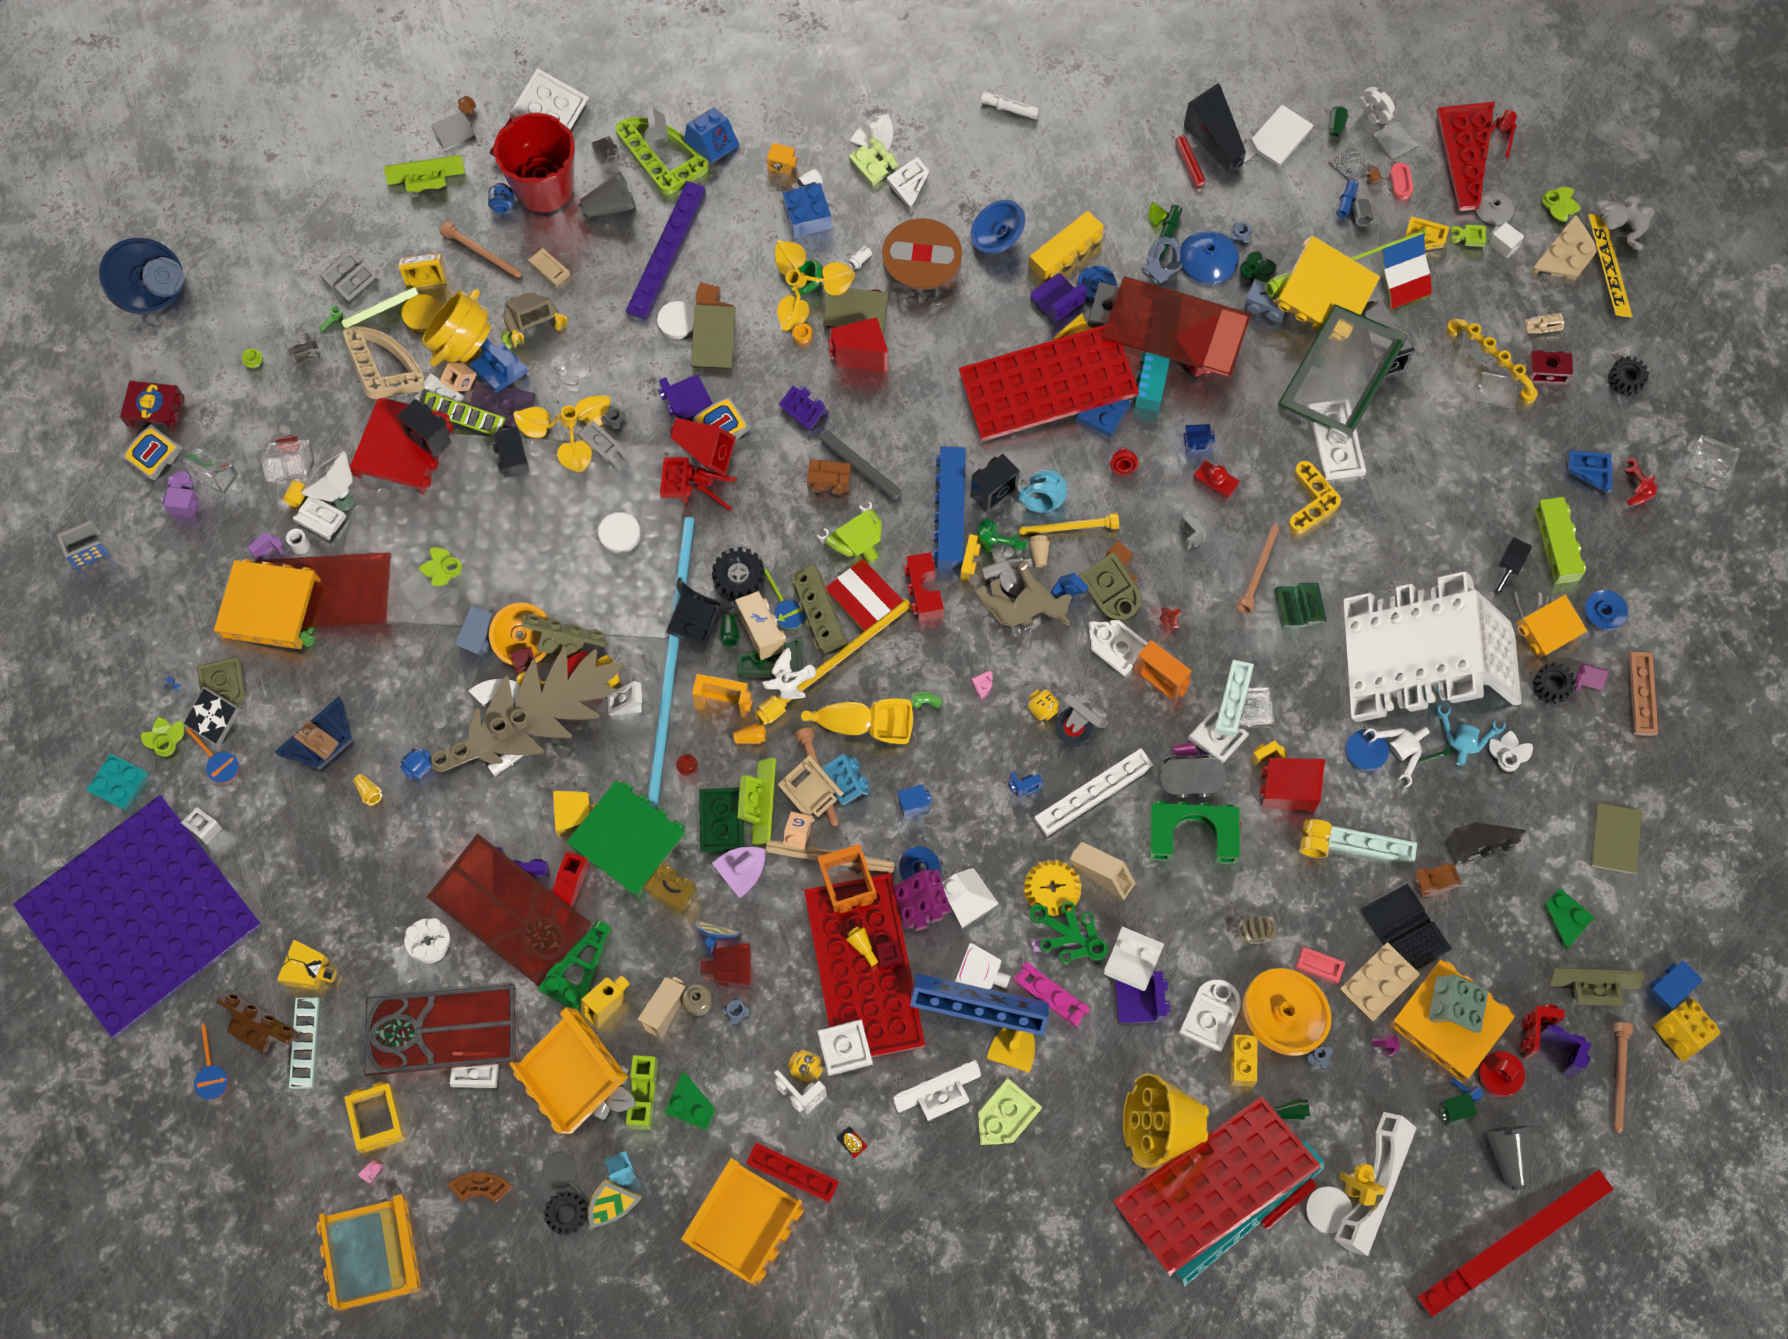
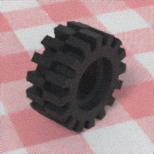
M1627 356L1626 359L1621 357L1614 363L1608 374V378H1610L1608 383L1613 384L1611 386L1613 390L1615 388L1618 389L1616 393L1619 394L1622 391L1623 396H1626L1629 392V395L1633 396L1634 393L1638 394L1648 381L1649 371H1646L1647 365L1642 366V360L1637 362V357L1631 360V356ZM1621 372H1631L1636 380L1628 381L1624 379Z
M1553 662L1551 665L1547 663L1544 667L1542 666L1533 680V684H1535L1533 690L1538 691L1536 696L1539 697L1541 695L1543 702L1548 699V704H1552L1553 701H1555V704L1565 701L1574 690V684L1576 683V680L1572 679L1574 676L1573 672L1568 673L1569 667L1563 669L1564 664L1560 663L1557 666V662ZM1551 676L1558 678L1562 683L1561 689H1551L1547 685L1546 679Z
M564 1191V1193L558 1192L556 1196H551V1200L546 1203V1210H544V1219L547 1226L561 1236H571L572 1233H578V1230L585 1226L584 1222H587L588 1209L585 1202L576 1193H570L569 1191ZM563 1205H571L575 1210L573 1219L566 1223L559 1221L557 1217L558 1209Z

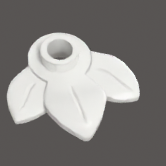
M1509 731L1502 737L1501 741L1491 739L1489 750L1498 759L1501 769L1512 772L1519 767L1520 763L1530 759L1533 745L1530 743L1520 745L1513 731ZM1505 759L1511 760L1512 764H1507Z

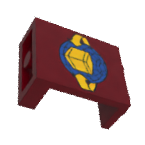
M129 381L120 418L128 427H134L137 420L165 423L170 431H174L176 424L180 420L179 410L180 406L184 404V394H182L177 385Z

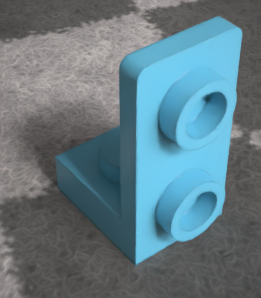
M626 1151L604 1160L610 1174L609 1179L613 1184L623 1188L632 1184V1180L637 1178Z

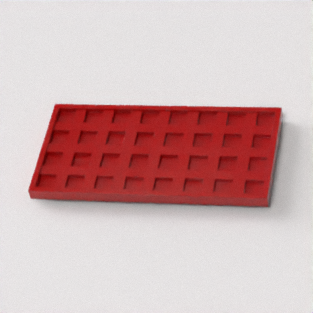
M1115 322L959 367V373L982 442L1139 395V390Z
M1261 1096L1210 1132L1206 1142H1201L1198 1146L1173 1158L1113 1202L1170 1276L1320 1168V1163Z

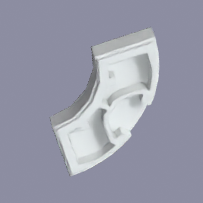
M503 679L484 681L471 688L469 693L483 707H486L491 703ZM509 680L515 707L521 686L517 682Z

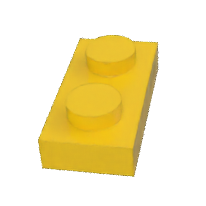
M969 535L960 580L969 581L970 574L974 575L976 563L973 560L974 556H979L981 544L977 543V535Z

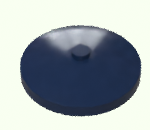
M147 238L126 239L113 245L103 256L99 268L100 285L106 297L118 308L138 315L155 314L170 307L179 297L182 288L172 296L161 297L154 295L148 291L143 283L142 274L145 265L149 261L160 257L172 259L180 266L181 263L177 256L160 242Z

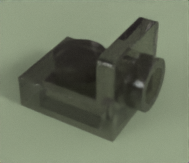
M610 136L592 142V147L602 165L620 158L618 147L613 143Z
M308 332L304 333L307 343L298 344L288 349L294 366L318 358L316 350H319L315 338L311 339Z

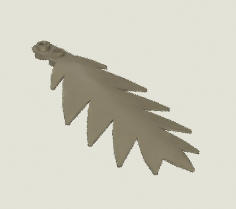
M563 647L550 670L541 693L536 661L532 660L518 692L515 708L509 676L506 675L492 698L484 716L482 727L480 710L476 709L469 727V740L456 743L445 750L436 751L430 759L432 769L437 772H444L475 758L487 763L502 764L503 759L495 753L504 755L543 754L544 750L528 734L548 738H571L572 734L555 718L565 720L598 719L600 717L598 713L580 702L600 699L616 693V689L605 684L621 670L624 663H612L596 667L597 650L594 649L581 661L568 679L567 648ZM460 752L465 753L464 755L458 756ZM441 760L445 761L442 764H438V762Z

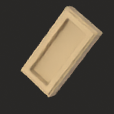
M543 247L528 259L529 264L555 287L571 275L570 271Z

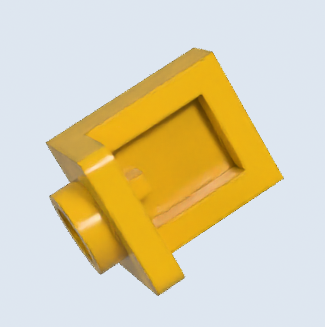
M1276 740L1266 746L1261 744L1253 750L1254 753L1251 761L1256 767L1273 756L1274 758H1287V752L1282 745H1278Z

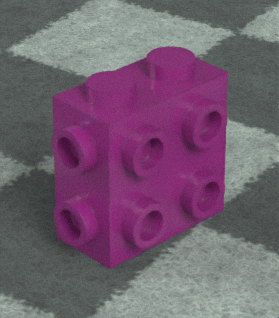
M922 870L893 886L905 928H915V931L926 929L928 927L927 924L941 921L944 915L951 912L939 870Z

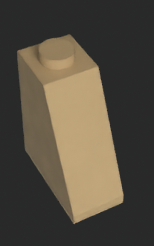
M1083 842L1073 850L1070 861L1075 870L1119 899L1125 900L1135 885V881L1123 861Z
M665 977L638 1018L642 1030L663 1039L682 1003L683 994L686 990L685 983L676 977H673L672 980Z

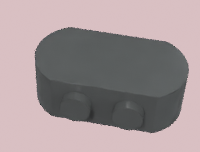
M1212 754L1167 756L1159 765L1158 778L1164 789L1170 794H1175V797H1188V794L1207 797L1210 796V793H1216L1223 787L1226 781V770L1218 758Z

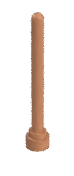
M446 221L441 226L440 234L447 239L455 238L514 277L520 278L522 276L520 270L458 232L456 225L452 222Z
M1272 525L1245 595L1238 599L1236 608L1243 613H1251L1254 608L1253 596L1277 537L1278 525Z
M806 727L798 730L795 733L798 742L804 745L807 756H812L819 764L812 744L814 741L812 728ZM832 804L826 810L830 824L837 826L839 821Z
M1616 1022L1614 1023V1033L1616 1038H1618L1614 1131L1621 1133L1624 1124L1627 1043L1630 1035L1633 1034V1024Z

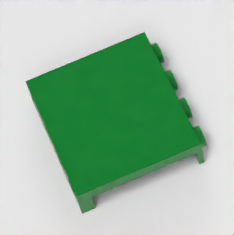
M615 780L566 843L639 898L644 892L642 890L672 850L683 837H687L684 831L686 827L677 820L672 822L666 818L668 814L660 807L654 809L650 806L651 801L642 794L637 796L633 793L634 788L627 782L623 781L620 783Z

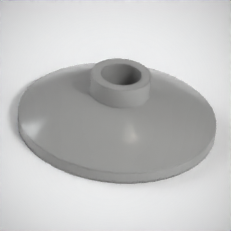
M1487 191L1482 193L1480 207L1475 210V213L1482 222L1492 226H1499L1512 218L1514 204L1502 192Z

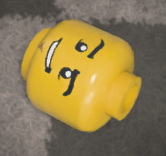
M1037 689L1029 696L1031 701L1027 707L1038 720L1044 719L1048 721L1059 711V701L1048 689L1042 692Z

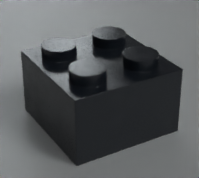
M414 399L397 415L405 436L432 458L436 459L452 443L449 435L450 431L446 427L447 422L440 415L435 416L425 403L422 402L420 404Z
M1001 454L998 458H992L984 469H979L972 475L970 496L988 513L1018 489L1020 470L1004 454Z

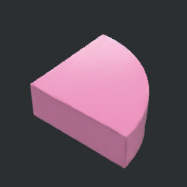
M991 670L971 679L980 700L991 690L993 678Z
M377 1159L373 1160L358 1176L371 1183L384 1164Z

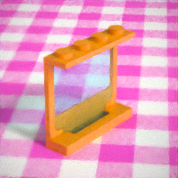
M403 1194L393 1196L391 1201L329 1216L324 1213L319 1214V1221L316 1225L319 1236L322 1235L323 1244L320 1245V1252L322 1258L326 1260L327 1268H324V1278L326 1282H329L330 1291L327 1292V1299L329 1305L333 1306V1309L339 1311L422 1290L407 1197Z

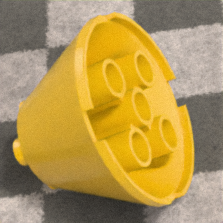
M1146 1073L1134 1081L1136 1086L1132 1092H1128L1125 1100L1123 1133L1126 1147L1131 1148L1134 1155L1132 1159L1138 1166L1142 1168H1155L1198 1146L1201 1142L1207 1141L1208 1131L1206 1128L1209 1111L1206 1105H1203L1200 1101L1159 1075Z

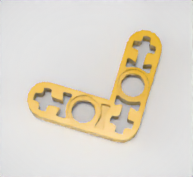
M1308 461L1299 462L1294 474L1296 479L1313 497L1314 501L1291 517L1288 527L1294 534H1302L1334 513L1339 508L1341 502L1339 494L1314 465ZM1301 469H1302V470H1306V469H1307V470H1308V474H1306V473H1303V474H1302V473H1301ZM1320 483L1323 489L1316 491L1313 489L1312 484ZM1327 500H1330V501L1334 500V501H1335V502H1334V505H1333L1332 503H1330V504H1328V505L1325 507V509H1324L1323 506L1326 505ZM1317 509L1320 512V516L1312 517L1309 514V510ZM1304 517L1306 518V520L1302 523V526L1294 525L1295 521L1299 523L1304 519Z

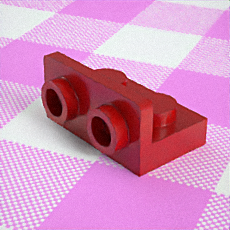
M663 458L659 493L661 498H681L683 503H688V497L692 496L690 479L694 476V466L690 464L688 458Z

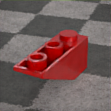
M566 851L557 872L552 892L572 908L590 867L587 858ZM551 897L545 916L552 918L551 909L557 903ZM564 907L556 909V916L560 925L565 926L570 916V912Z

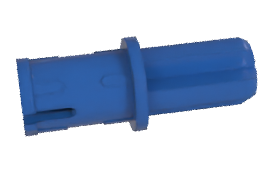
M1355 180L1347 182L1345 191L1340 196L1341 202L1336 213L1339 217L1347 218L1352 203L1356 200L1355 195L1359 184Z

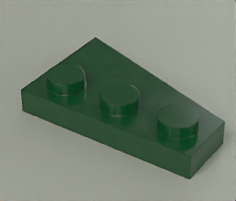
M802 636L794 638V641L784 643V651L787 648H790L791 651L790 668L792 672L802 670ZM756 650L738 655V678L775 677L772 670L783 652L763 660L760 659Z

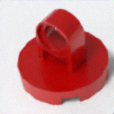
M1496 1051L1490 1053L1479 1065L1480 1084L1487 1093L1495 1097L1512 1096L1522 1088L1525 1082V1070L1521 1061L1509 1052Z

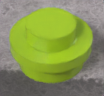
M249 348L243 352L242 362L246 367L256 368L262 363L263 357L260 351Z

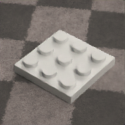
M537 68L510 112L509 117L514 119L528 113L549 114L558 118L561 123L571 130L588 102L589 97Z

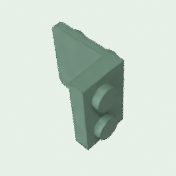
M1457 975L1438 976L1434 985L1428 1020L1434 1023L1453 1022L1469 1031L1479 1033L1482 1028L1488 992L1486 989Z

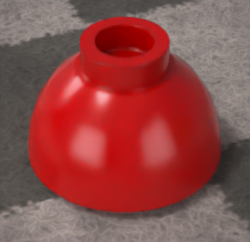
M1126 447L1119 448L1110 459L1111 470L1119 475L1130 474L1139 465L1136 454Z

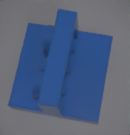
M485 339L481 345L482 356L470 363V368L495 393L528 373L527 366L503 343L496 347L488 339Z

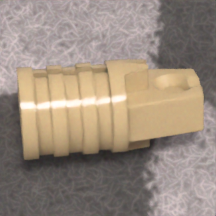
M1561 313L1541 315L1525 320L1526 333L1544 334L1563 331L1564 319Z

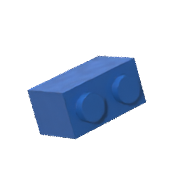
M1684 960L1679 964L1673 962L1664 970L1667 975L1662 979L1658 976L1649 984L1652 989L1646 995L1665 1014L1676 1007L1703 981Z

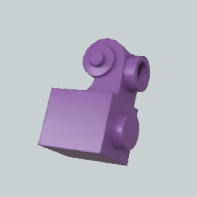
M179 471L174 476H169L168 491L163 496V506L169 515L194 518L199 499L195 492L190 490L193 486V481L185 471Z

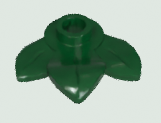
M1254 251L1249 253L1246 261L1241 264L1240 275L1246 280L1257 279L1267 283L1271 279L1269 275L1275 272L1277 265L1270 259H1263L1261 252Z

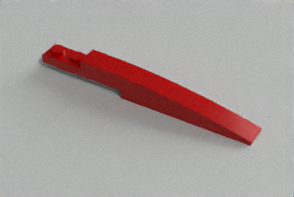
M1600 1170L1596 1171L1416 1297L1429 1317L1432 1318L1614 1190V1188Z

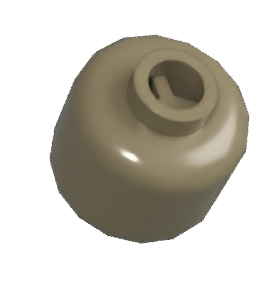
M691 985L683 994L682 1001L689 1014L701 1016L706 1014L712 1007L713 999L710 990L704 985Z

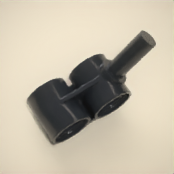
M1513 536L1498 565L1503 569V572L1494 587L1495 590L1502 592L1510 575L1519 574L1533 547L1532 545Z

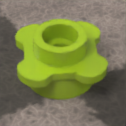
M505 329L501 334V340L510 349L512 347V334H509L508 330Z

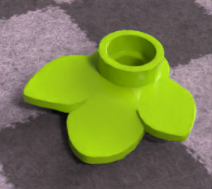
M1559 187L1557 190L1547 191L1542 197L1543 205L1549 208L1551 215L1559 221L1565 222L1568 219V215L1575 214L1581 210L1580 205L1571 198L1574 193L1573 188Z
M438 547L430 548L432 560L419 567L423 575L432 578V586L436 587L448 584L451 578L457 577L462 571L461 562L457 558L451 557L446 549ZM454 566L455 570L450 571L448 570V567Z
M158 717L153 725L152 732L141 733L142 743L147 748L154 749L161 757L170 756L176 749V743L184 736L185 728L183 722L177 721L170 725L165 719ZM165 744H169L166 749H162Z

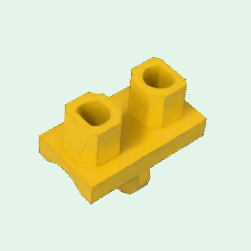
M1368 1163L1356 1166L1353 1174L1340 1173L1339 1179L1346 1182L1344 1193L1352 1197H1359L1360 1195L1359 1202L1363 1205H1375L1376 1196L1385 1194L1386 1188L1373 1181L1375 1178L1374 1169Z

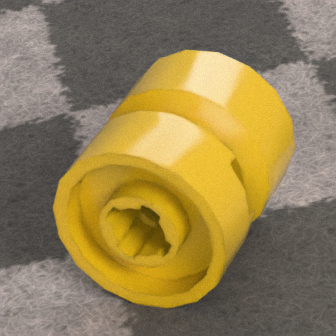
M1318 819L1305 820L1302 831L1305 837L1301 839L1299 852L1314 858L1327 857L1330 845L1327 840L1331 837L1332 825L1329 822Z

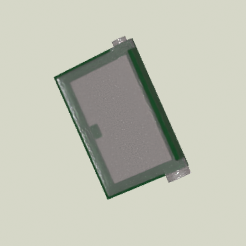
M1335 304L1281 397L1278 406L1330 429L1328 435L1331 438L1346 444L1407 340L1408 336L1404 334L1406 330L1399 325H1394L1392 329Z

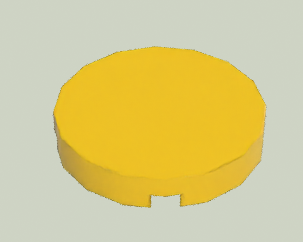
M420 294L405 302L401 315L404 323L410 330L425 333L430 322L441 309V306L434 297Z

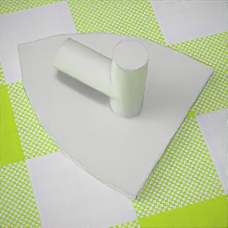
M889 115L877 116L866 121L857 129L850 142L861 147L865 145L868 149H871L873 146L869 141L875 137L885 145V149L888 152L893 141V126Z

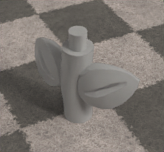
M1000 543L994 547L992 552V558L995 563L981 568L984 581L988 582L999 577L1001 580L1000 586L1003 590L1012 595L1019 596L1023 590V579L1017 567L1025 561H1028L1029 567L1033 566L1032 559L1014 558L1015 552L1010 545Z
M621 1065L620 1067L627 1074L629 1069ZM627 1079L592 1113L593 1115L605 1120L610 1109L614 1112H622L636 1105L633 1095L624 1087Z

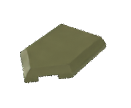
M240 657L197 666L200 692L203 687H208L236 706L241 704L246 694Z

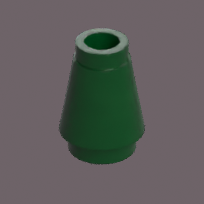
M1333 107L1329 113V135L1331 137L1337 138L1341 136L1349 117L1348 110L1344 107Z
M733 614L724 615L719 640L725 647L736 646L740 640L737 623Z
M1299 1098L1276 1106L1277 1114L1282 1120L1305 1121V1118H1311L1307 1099L1302 1100Z

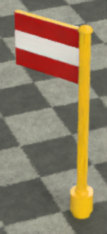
M861 559L826 586L833 600L864 632L816 668V675L800 683L797 686L798 691H804L908 609L911 610L912 605L907 599L902 600L864 559ZM772 695L756 707L757 710L754 712V715L764 726L767 723L771 724L786 712L784 707L792 699H782L780 696Z

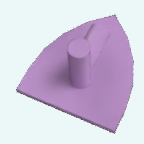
M740 847L725 853L712 863L739 898L756 883L761 875L765 862V849Z

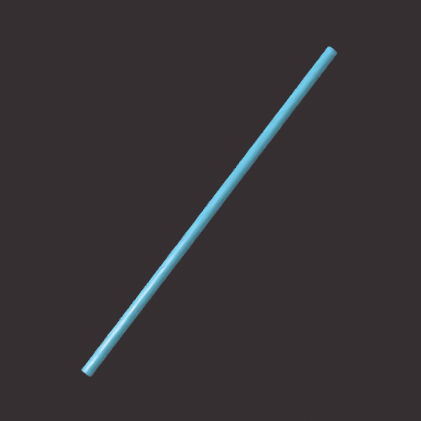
M692 517L684 518L676 583L678 577H681L685 584L687 582L695 520ZM676 585L672 614L680 596V593L678 592ZM670 634L648 799L651 801L649 805L654 809L658 807L679 638Z

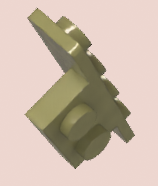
M534 614L522 615L521 626L523 628L541 632L537 651L559 655L563 647H566L567 658H570L582 651L584 642L605 647L606 634L597 629H584L576 624L568 625L555 619H543Z
M1555 968L1552 972L1550 985L1573 987L1576 1004L1622 1006L1624 998L1621 989H1640L1645 975L1643 971Z

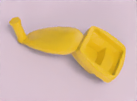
M900 698L876 701L870 709L863 703L842 702L828 705L818 711L810 712L806 710L801 714L803 721L817 722L822 727L833 732L845 735H861L869 730L873 738L892 744H907L910 740L913 726L911 701Z

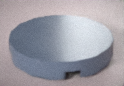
M160 257L149 261L145 265L142 279L148 291L157 296L167 297L178 293L183 287L184 272L181 266L174 260Z

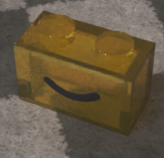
M659 866L645 886L646 892L684 916L698 896L696 884L687 878L685 880L677 876L678 873L670 867L665 869Z

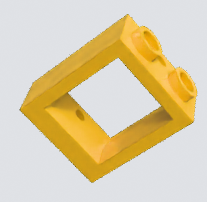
M379 1082L372 1085L373 1088L356 1089L351 1091L350 1095L344 1097L356 1149L361 1154L406 1140L394 1087L390 1083ZM386 1093L394 1129L362 1138L354 1103Z

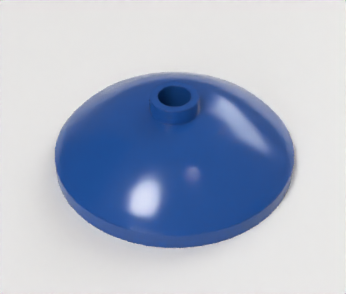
M999 200L986 206L977 215L972 224L971 240L973 245L985 254H996L1010 248L1019 239L1024 230L1025 214L1023 209L1011 200Z
M1204 230L1193 233L1184 240L1180 247L1181 261L1179 262L1182 264L1181 268L1188 277L1204 284L1223 282L1231 277L1237 268L1239 260L1238 250L1233 241L1220 232Z

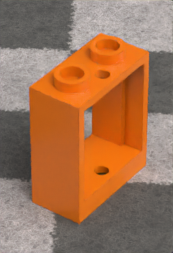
M1152 640L1137 655L1134 671L1172 701H1175L1178 696L1182 698L1189 689L1188 685L1192 681L1190 679L1192 671Z
M860 844L817 857L834 912L839 911L843 913L851 910L852 906L858 904L865 906L873 903V900L876 899V890ZM858 860L868 892L837 902L827 869Z

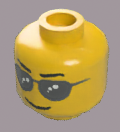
M804 1049L794 1052L788 1064L791 1076L805 1083H810L813 1079L818 1080L823 1071V1067L820 1066L821 1058Z

